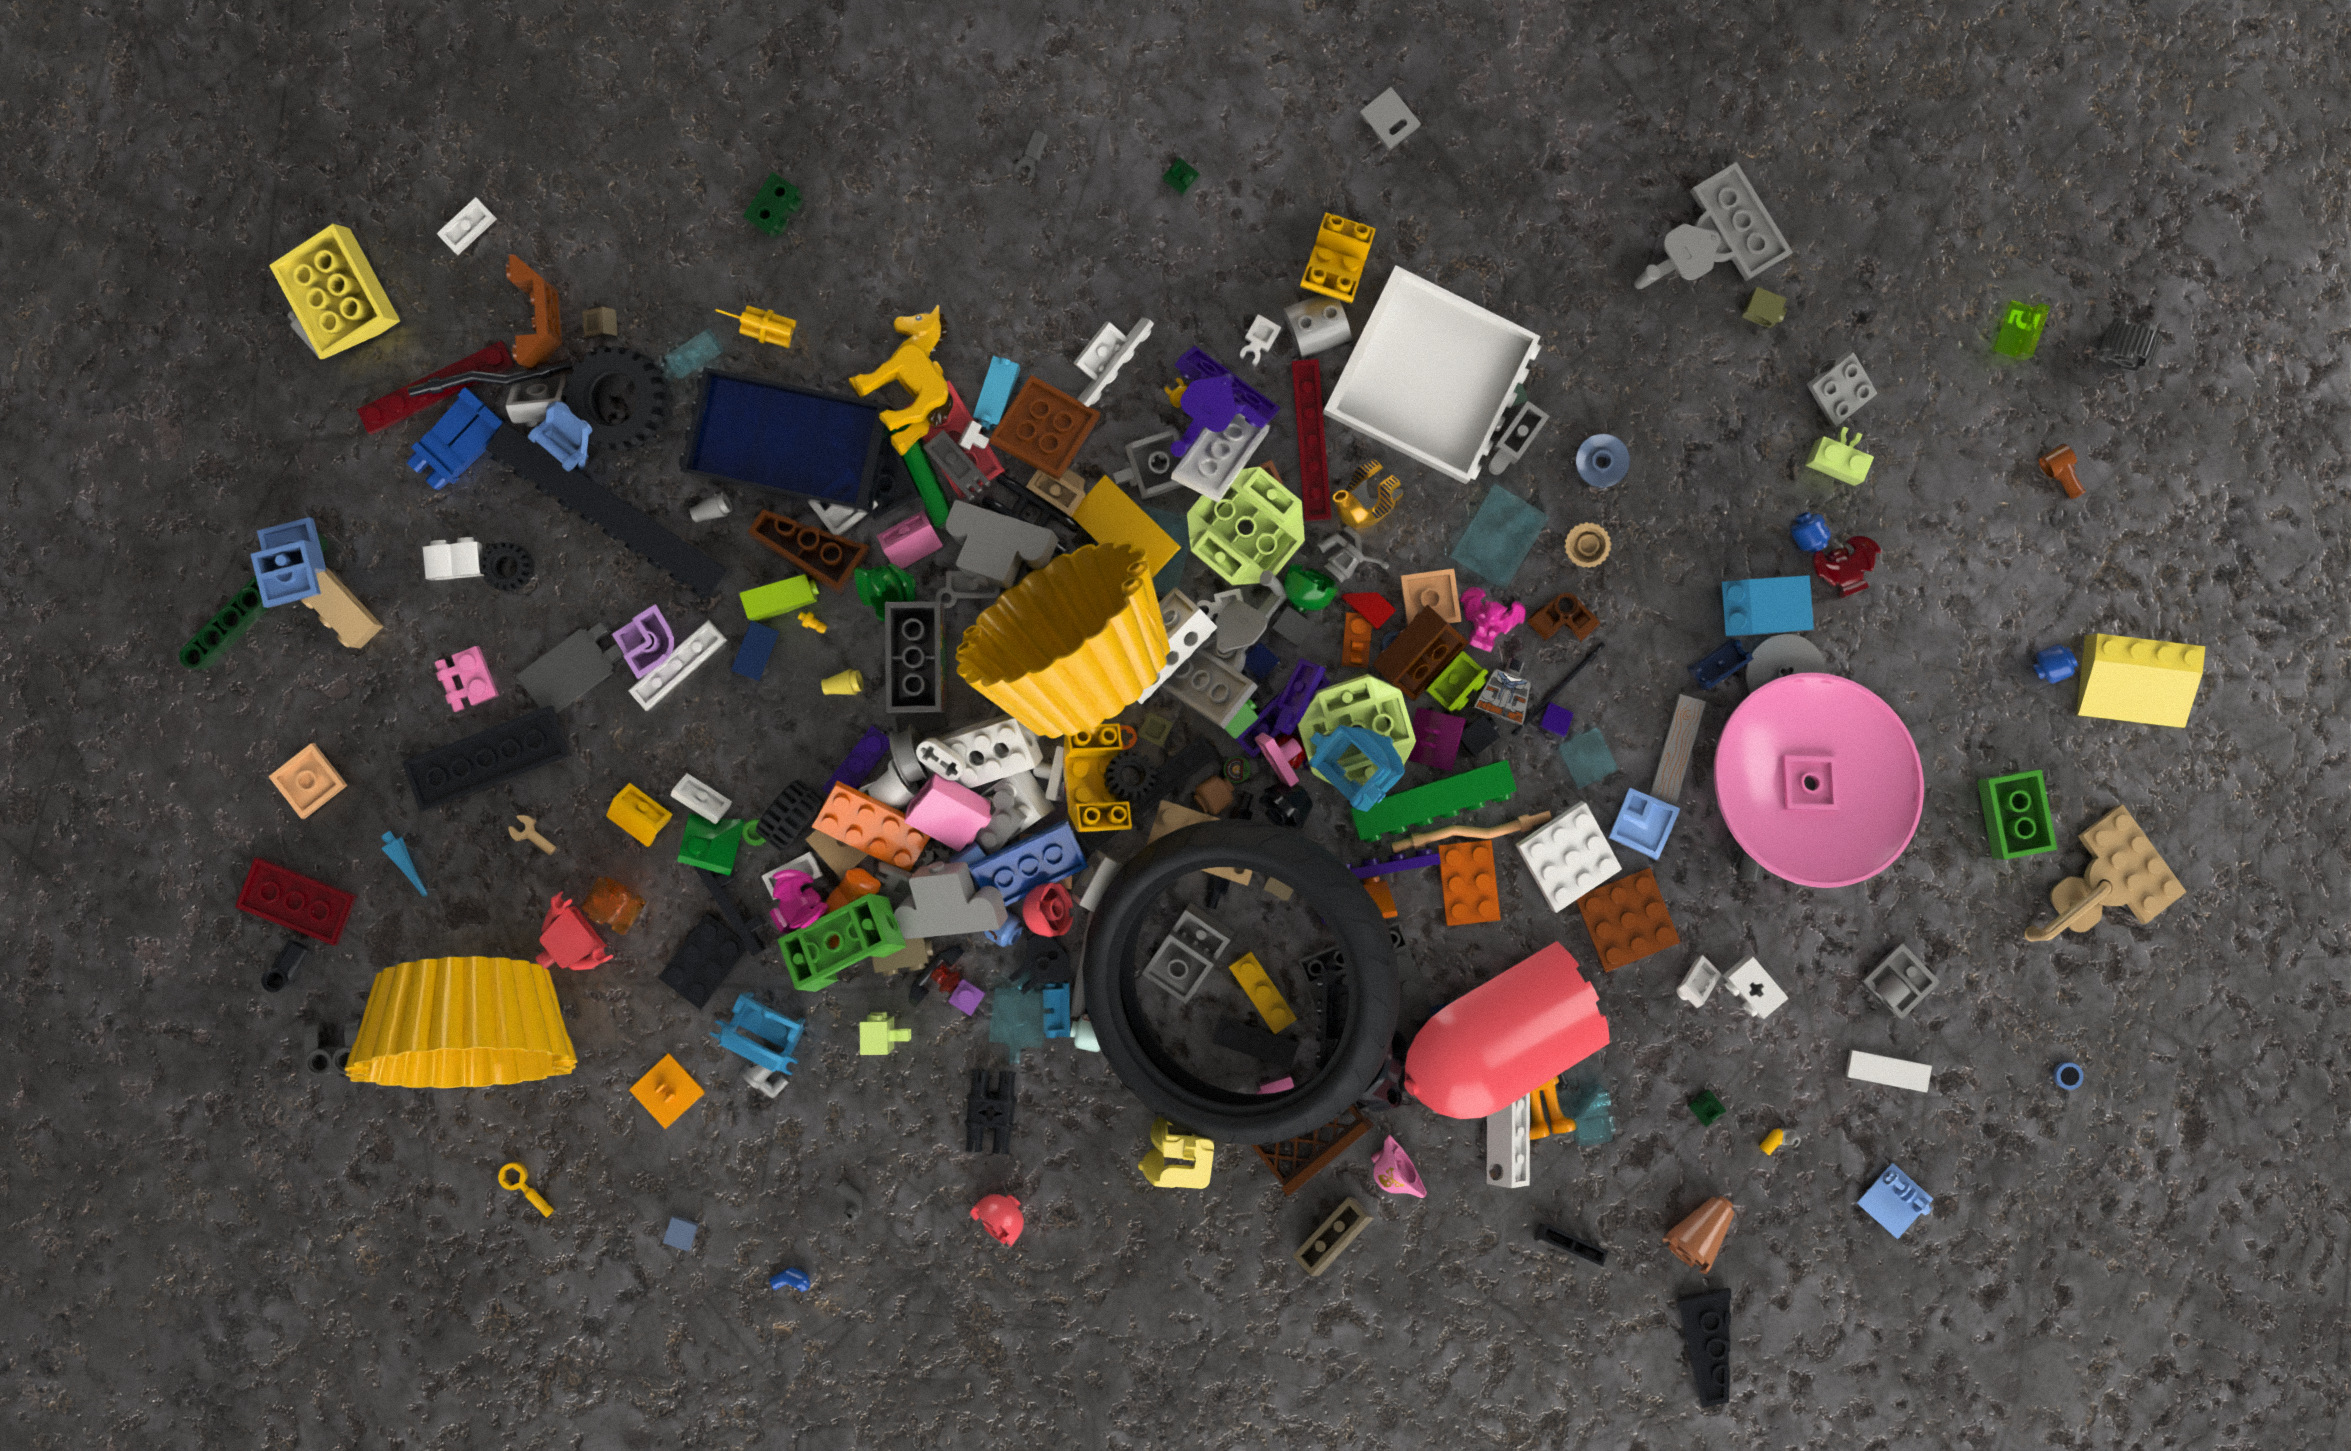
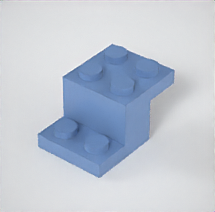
M308 517L258 530L257 534L262 551L250 555L263 606L270 608L320 595L321 591L316 573L327 570L314 518Z

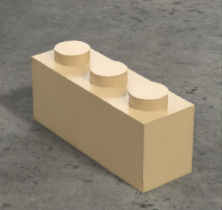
M326 568L327 571L316 573L321 594L301 599V601L310 609L314 608L320 614L318 619L326 627H332L338 633L336 637L344 646L361 649L384 626L330 569Z

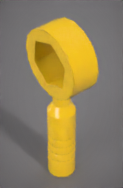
M510 1162L503 1166L498 1175L501 1186L507 1190L520 1188L524 1192L525 1197L547 1218L554 1209L533 1188H529L525 1184L528 1178L525 1166L519 1162ZM514 1168L520 1173L518 1183L512 1184L506 1179L508 1169Z

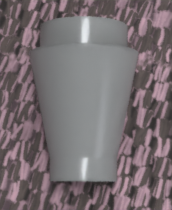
M715 491L696 506L690 508L691 517L696 523L703 520L725 517L728 515V512L732 511L730 499L724 491L720 493Z

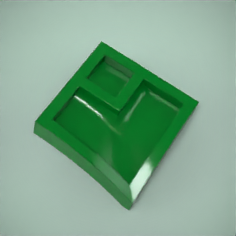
M689 813L677 861L730 876L745 820L720 819L714 824L701 815Z

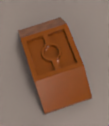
M512 254L509 255V263L506 264L507 278L525 293H530L531 303L535 307V315H532V327L537 334L515 336V344L512 345L514 360H517L518 364L529 369L537 367L538 363L547 361L562 344L558 290L516 255Z

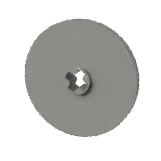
M1779 634L1765 639L1752 651L1751 655L1754 659L1746 664L1745 680L1748 691L1751 694L1761 686L1783 677V674L1780 672L1781 669H1790L1789 675L1798 673L1827 674L1826 665L1820 651L1807 639L1793 634Z

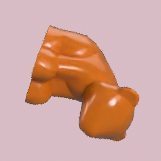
M863 868L847 870L839 885L830 893L825 901L829 907L821 917L869 893H879L881 882ZM837 934L833 935L830 939L831 948L839 946L840 939Z

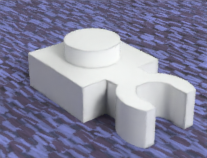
M1258 314L1245 336V340L1250 342V345L1245 346L1241 350L1240 358L1243 359L1246 353L1251 352L1255 355L1252 365L1256 366L1260 360V350L1263 349L1266 352L1270 350L1281 327Z
M1238 588L1214 594L1215 602L1201 600L1197 603V606H1208L1209 612L1207 617L1212 620L1216 614L1219 616L1229 603L1236 600L1244 602L1242 589Z

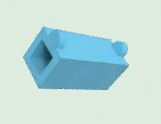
M993 356L973 414L974 420L982 425L981 428L993 431V428L998 426L1006 414L1020 372L1019 364L1005 358Z

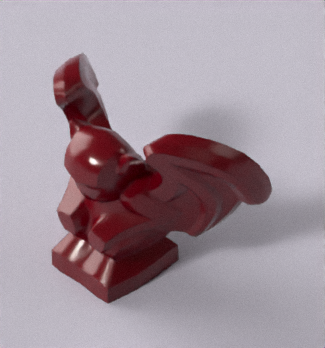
M1854 536L1846 540L1854 549L1851 555H1849L1848 549L1844 547L1843 549L1838 548L1830 551L1825 557L1820 550L1815 552L1812 557V565L1817 577L1821 578L1822 576L1831 586L1837 585L1840 587L1838 592L1840 599L1869 588L1867 581L1863 580L1864 571H1873L1876 554H1880L1882 551L1879 545L1868 537Z

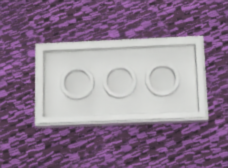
M1239 413L1235 415L1229 426L1221 432H1212L1205 427L1172 472L1171 479L1219 503L1268 433L1270 426L1266 425L1263 429L1254 427L1246 422L1245 416Z

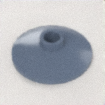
M1597 434L1589 437L1581 444L1576 454V468L1579 475L1585 482L1594 487L1606 488L1617 484L1625 477L1629 469L1630 457L1626 446L1621 440L1609 434ZM1597 458H1603L1605 460L1604 467H1600L1597 465Z

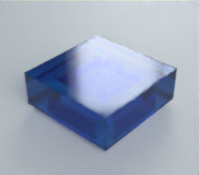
M1260 642L1245 659V665L1263 680L1280 659Z

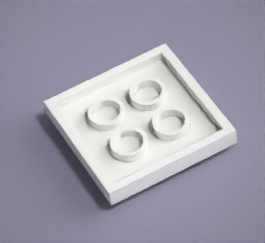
M1580 801L1515 844L1551 910L1555 913L1622 870L1589 807L1583 801Z

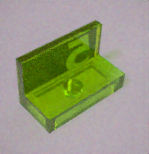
M2011 300L1993 351L2022 362L2033 357L2050 306L2039 303L2031 307Z

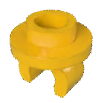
M1176 378L1175 380L1179 386L1174 391L1170 390L1167 386L1164 389L1170 398V403L1174 407L1179 408L1181 407V397L1189 384H1184L1182 379Z

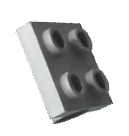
M1849 350L1838 359H1829L1819 364L1815 369L1816 377L1807 383L1828 422L1834 427L1841 424L1877 394L1855 353Z
M1900 942L1861 979L1899 1019H1903L1940 983L1922 962Z

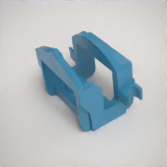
M1339 725L1327 737L1322 733L1316 732L1310 739L1317 748L1315 755L1309 761V765L1316 768L1358 810L1368 812L1376 801L1379 803L1386 796L1385 793L1405 773L1402 759L1393 746V739L1388 736L1383 737L1372 730ZM1352 743L1379 768L1364 786L1354 779L1350 781L1344 775L1347 771L1336 762Z
M753 992L741 993L733 1007L732 1012L735 1014L731 1022L728 1024L722 1020L715 1021V1023L721 1026V1032L711 1031L710 1035L719 1039V1045L772 1072L782 1071L792 1075L794 1072L790 1071L787 1065L789 1062L799 1063V1060L791 1056L805 1029L803 1025L806 1019L800 1018L794 1021L753 1000ZM738 1026H741L785 1048V1050L777 1054L736 1033Z

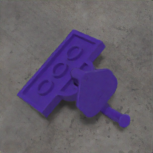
M1194 345L1180 356L1174 365L1180 369L1179 372L1182 376L1193 380L1181 397V407L1194 420L1182 438L1171 444V453L1176 457L1183 456L1186 450L1194 443L1204 426L1212 432H1221L1229 426L1235 415L1239 413L1245 416L1247 423L1263 429L1276 416L1280 407Z

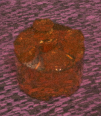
M599 875L584 899L581 909L589 913L588 918L597 924L603 925L606 922L612 925L611 928L615 932L626 935L647 902L639 894L634 898L633 894L627 890L628 887L607 876L603 878Z

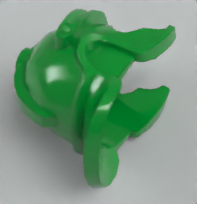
M893 563L888 564V567L879 566L871 568V570H864L860 566H857L855 569V582L859 597L865 606L872 605L876 609L875 614L878 620L885 621V602L914 601L916 583L912 573L908 574Z

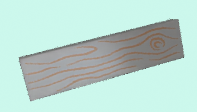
M1678 694L1649 796L1676 805L1706 701Z

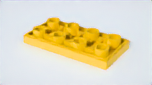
M1104 475L1083 498L1072 516L1099 544L1108 540H1116L1118 545L1123 542L1132 541L1136 549H1144L1152 579L1181 548L1107 475Z

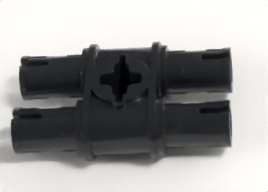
M972 1069L971 1093H968L966 1096L968 1105L967 1117L964 1123L968 1129L965 1151L972 1152L973 1142L975 1141V1152H982L984 1128L992 1127L995 1129L992 1153L999 1154L1000 1143H1002V1154H1009L1010 1133L1015 1127L1013 1122L1015 1103H1017L1016 1096H1014L1016 1072L1009 1071L1008 1082H1006L1007 1071H999L998 1095L989 1096L987 1094L989 1070L982 1069L981 1080H979L980 1069ZM989 1105H993V1109L999 1112L994 1113L992 1118L988 1117V1113L983 1111L987 1110Z

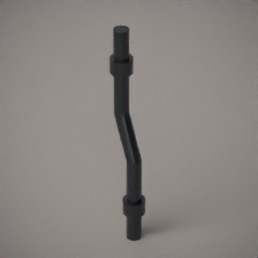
M570 358L552 363L545 361L538 363L537 367L510 374L472 370L445 378H440L439 376L430 378L428 382L408 387L410 397L431 392L434 395L444 392L446 388L473 381L511 385L541 377V379L553 377L554 373L573 369Z

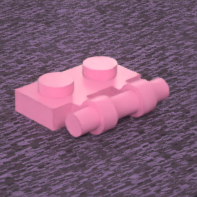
M474 646L452 655L455 666L448 668L445 659L435 662L438 670L436 673L437 678L444 685L447 693L445 698L448 704L451 703L454 713L465 709L461 699L468 697L470 704L475 706L499 696L479 646ZM457 675L460 676L464 686L460 690H457L452 678Z

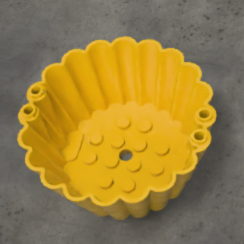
M1108 540L1097 547L1094 544H1088L1075 550L1071 555L1062 554L1055 557L1044 568L1032 570L1020 580L1018 585L1003 591L997 597L994 605L989 606L980 613L976 619L977 625H972L963 632V643L957 647L955 657L960 662L956 672L965 679L966 683L1038 736L1046 735L1049 738H1057L1062 734L1073 736L1082 729L1095 728L1104 719L1117 716L1124 709L1125 705L1138 700L1143 690L1150 687L1156 681L1157 673L1165 667L1167 663L1166 656L1170 652V645L1145 550L1142 548L1136 549L1132 541L1123 542L1118 545L1116 540Z
M444 957L400 963L396 967L384 968L382 972L376 974L367 1000L364 1017L344 1070L347 1071L346 1076L350 1077V1081L376 1082L377 1085L384 1086L401 1085L409 1088L485 1087L494 1084H517L523 1081L546 1079L548 1076L571 1074L572 1069L576 1068L575 1063L578 1060L561 1015L557 994L548 969H544L540 964H530L529 961L511 960L502 957Z

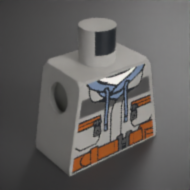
M1509 658L1504 672L1493 669L1471 708L1517 725H1523L1531 683L1520 678L1524 663Z

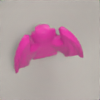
M1470 587L1464 591L1459 600L1464 603L1466 620L1472 621L1474 624V629L1470 631L1468 641L1474 647L1491 652L1494 647L1495 637L1500 632L1507 634L1519 622L1523 624L1526 609L1522 603L1517 601L1512 603L1511 610L1507 612L1505 611L1508 608L1498 602L1486 600L1484 606L1481 599L1485 597V591L1479 587Z
M792 869L782 870L773 874L772 877L777 879L773 889V898L780 899L779 908L772 909L769 913L780 932L789 934L799 927L806 928L826 912L829 907L828 904L822 902L820 895L813 890V887L806 889L803 893L800 890L802 885L814 882L809 874Z

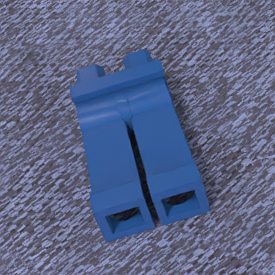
M466 387L458 394L459 398L436 425L422 437L419 443H414L411 448L415 452L406 462L417 473H421L430 465L434 470L425 480L436 490H440L448 482L455 484L459 479L458 476L486 451V447L504 422Z

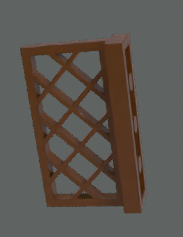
M1354 1104L1347 1109L1356 1118L1350 1125L1339 1124V1116L1334 1119V1123L1329 1122L1324 1125L1333 1127L1332 1140H1318L1319 1128L1314 1130V1139L1300 1138L1298 1136L1288 1140L1295 1141L1294 1156L1280 1154L1281 1142L1276 1143L1275 1153L1266 1152L1260 1144L1251 1145L1283 1185L1281 1189L1287 1196H1290L1374 1127L1368 1117L1365 1119ZM1338 1128H1343L1344 1130L1338 1134ZM1299 1142L1313 1144V1155L1310 1158L1298 1156ZM1318 1145H1324L1320 1150H1318ZM1279 1159L1293 1160V1171L1287 1177L1279 1169ZM1298 1161L1304 1162L1298 1167Z

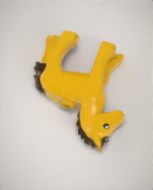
M939 305L931 312L925 310L924 313L914 316L897 317L894 320V329L897 333L910 338L904 341L892 357L881 364L874 372L858 374L849 378L850 387L858 398H862L897 379L903 388L916 399L910 407L903 410H885L879 413V418L890 431L912 423L905 431L896 432L890 436L892 445L901 456L919 438L928 434L930 424L934 428L938 424L941 425L943 418H948L953 407V398L948 392L947 382L942 376L943 370L937 361L932 362L929 359V356L934 354L943 345L942 341L947 337V322L944 319V314L939 313Z

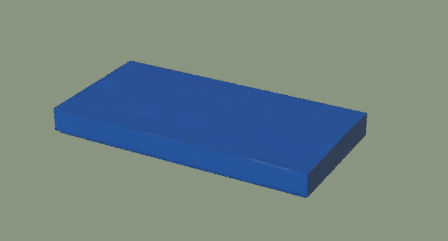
M1067 819L968 865L979 890L984 886L997 888L1003 897L1005 907L1025 898L1035 886L1056 883L1089 867Z

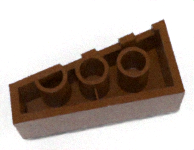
M766 510L760 512L748 530L751 539L840 596L855 576L854 572L857 566L861 567L870 554L869 545L848 540L840 535H834L819 528L801 524L796 520Z

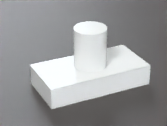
M1057 746L1053 764L1040 761L1036 768H1034L1033 775L1049 780L1046 799L1063 802L1065 796L1062 762L1064 747Z
M1703 955L1694 961L1682 983L1676 988L1678 996L1683 1000H1689L1696 1008L1700 1007L1706 1002L1721 973Z

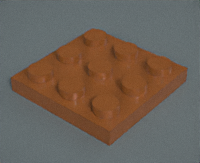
M1030 375L989 438V441L996 447L1060 481L1099 420L1100 412L1091 407H1086L1082 402Z
M1650 867L1590 890L1575 900L1605 973L1681 943Z

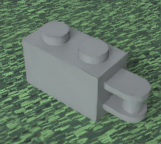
M1527 401L1492 448L1496 454L1488 464L1490 473L1499 475L1510 462L1515 464L1550 416Z

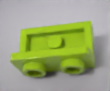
M1462 650L1425 691L1448 712H1452L1454 709L1460 711L1469 701L1466 696L1473 689L1477 692L1485 684L1487 679L1484 676L1488 671L1485 668L1482 669Z

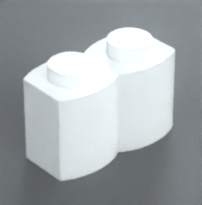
M472 537L458 538L457 543L447 544V540L430 541V546L423 547L425 577L428 580L484 576L480 569H483V565L480 564V560H483L482 543L474 542Z

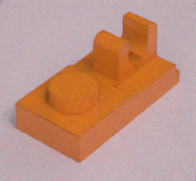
M1345 613L1341 666L1368 668L1372 626L1359 613Z

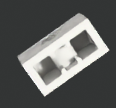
M1744 956L1722 975L1727 981L1724 984L1735 997L1739 995L1745 1003L1742 1006L1752 1017L1756 1015L1765 1019L1788 999L1786 994L1753 956ZM1751 983L1756 984L1755 990L1757 992L1755 994L1750 992L1752 990L1749 986Z

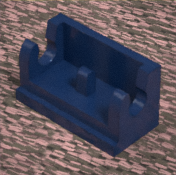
M751 620L731 671L759 681L779 631Z
M1731 638L1688 667V670L1702 690L1712 688L1754 659L1749 652H1745L1742 649V642L1740 640Z

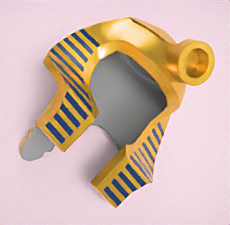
M1375 459L1359 466L1355 470L1347 488L1339 490L1333 495V501L1337 505L1339 517L1346 525L1355 529L1368 528L1379 522L1394 508L1396 501L1403 496V489H1396L1401 485L1400 481L1391 475L1377 487L1378 498L1369 497L1366 488L1367 480L1383 468Z

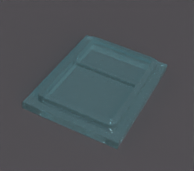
M1494 484L1450 557L1464 565L1465 568H1469L1484 577L1488 582H1492L1506 590L1548 521L1549 516L1526 503L1523 499Z

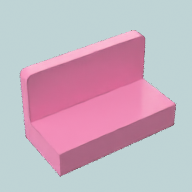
M924 510L876 535L889 561L900 569H904L943 547Z

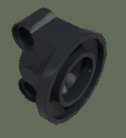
M1395 1031L1380 1071L1357 1100L1367 1105L1373 1112L1395 1109L1402 1104V1092L1397 1086V1082L1402 1072L1399 1056L1404 1054L1406 1042L1400 1032ZM1341 1038L1339 1039V1041H1338V1043H1337L1335 1049L1333 1050V1054H1334V1052H1335V1050H1336L1338 1044L1340 1043Z

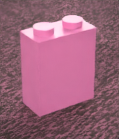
M935 772L908 804L904 822L960 852L966 844L970 845L974 841L981 827L985 828L989 824L992 814H990L991 801L955 781L944 779Z

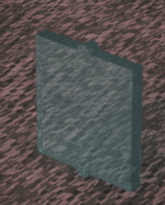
M1598 727L1582 735L1577 734L1574 739L1558 746L1578 789L1594 781L1600 782L1602 777L1618 770Z

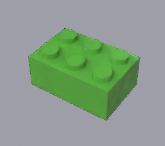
M2042 769L2025 770L1977 780L1993 859L2006 860L2057 850Z

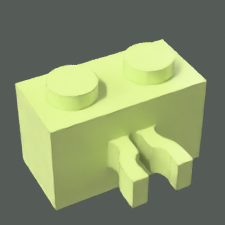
M1842 427L1838 433V442L1825 436L1814 442L1805 466L1855 486L1864 482L1874 457L1854 449V446L1861 440L1863 435L1861 433H1855L1853 440L1845 445L1847 441L1846 433L1849 428Z
M870 1012V1015H867L866 1018L860 1021V1055H888L894 1049V1041L911 1040V1028L894 1029V1016H887V1012Z

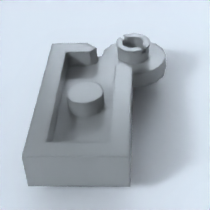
M1000 790L994 795L993 803L997 810L992 815L989 824L982 828L975 837V840L990 854L1003 849L1027 818L1019 809L1013 808L1015 799L1008 790Z

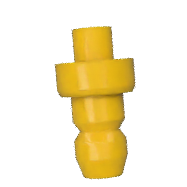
M801 611L798 619L803 621L801 625L805 628L809 626L812 629H816L817 632L824 634L827 625L819 622L810 611L808 614Z

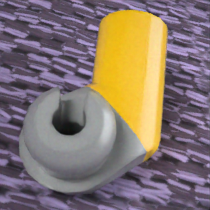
M1776 1128L1759 1147L1770 1156L1778 1145H1790L1792 1148L1797 1147L1801 1142V1137L1797 1131L1791 1128Z

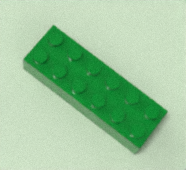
M1499 760L1387 795L1379 803L1376 801L1368 812L1358 810L1353 806L1347 808L1356 839H1363L1364 843H1370L1382 839L1381 834L1388 831L1390 835L1408 831L1407 825L1413 823L1415 827H1421L1433 823V817L1439 815L1444 819L1459 815L1458 809L1466 807V810L1472 811L1485 807L1484 801L1490 799L1496 803L1512 798L1510 793L1516 792L1517 789L1508 760Z

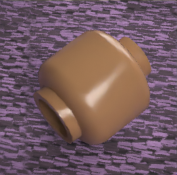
M1211 775L1196 786V795L1193 798L1203 813L1209 812L1212 815H1216L1233 802L1231 792L1235 789L1226 777L1221 779L1217 775Z

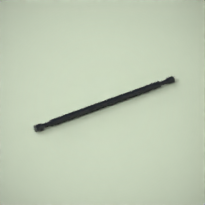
M1601 642L1524 720L1523 725L1515 729L1512 734L1516 736L1596 656V653L1605 644Z

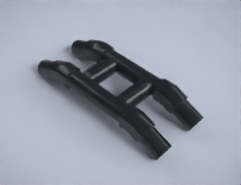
M1003 473L998 475L996 481L1020 496L1010 510L988 495L982 499V504L993 512L1027 523L1030 522L1021 517L1020 514L1029 502L1042 511L1034 525L1043 528L1051 517L1074 533L1081 526L1067 514ZM1058 542L1054 552L1062 555L1066 546Z

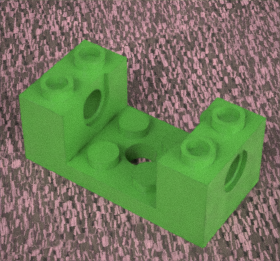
M870 893L817 919L806 928H799L778 939L795 989L813 992L838 981L836 972L868 956L885 958L907 947L898 922L894 917V911L889 898ZM837 934L840 943L833 950L830 946V939L833 935Z

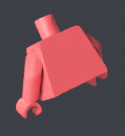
M563 891L552 897L551 907L546 914L541 928L543 935L539 938L545 950L535 957L537 963L542 965L544 969H547L556 962L561 969L569 967L573 971L593 969L597 965L612 959L613 955L607 956L604 953V948L607 947V944L602 941L577 907L566 908L572 903V899L566 902L563 901L561 897Z

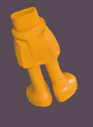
M1557 1076L1530 1092L1532 1117L1529 1132L1530 1140L1550 1135L1542 1110L1540 1090L1543 1091L1552 1133L1560 1134L1577 1129L1575 1121L1565 1117L1561 1112L1555 1087L1559 1082Z

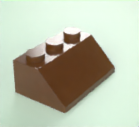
M1427 604L1423 610L1416 614L1414 620L1398 633L1396 639L1387 649L1378 655V658L1372 665L1391 684L1415 701L1469 644V641Z

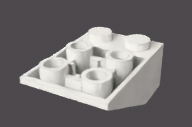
M1030 770L1004 777L980 795L991 801L990 814L993 815L997 810L993 803L994 795L1000 790H1008L1012 793L1015 799L1013 808L1019 809L1027 818L1011 839L1055 810L1051 801L1045 798V792Z

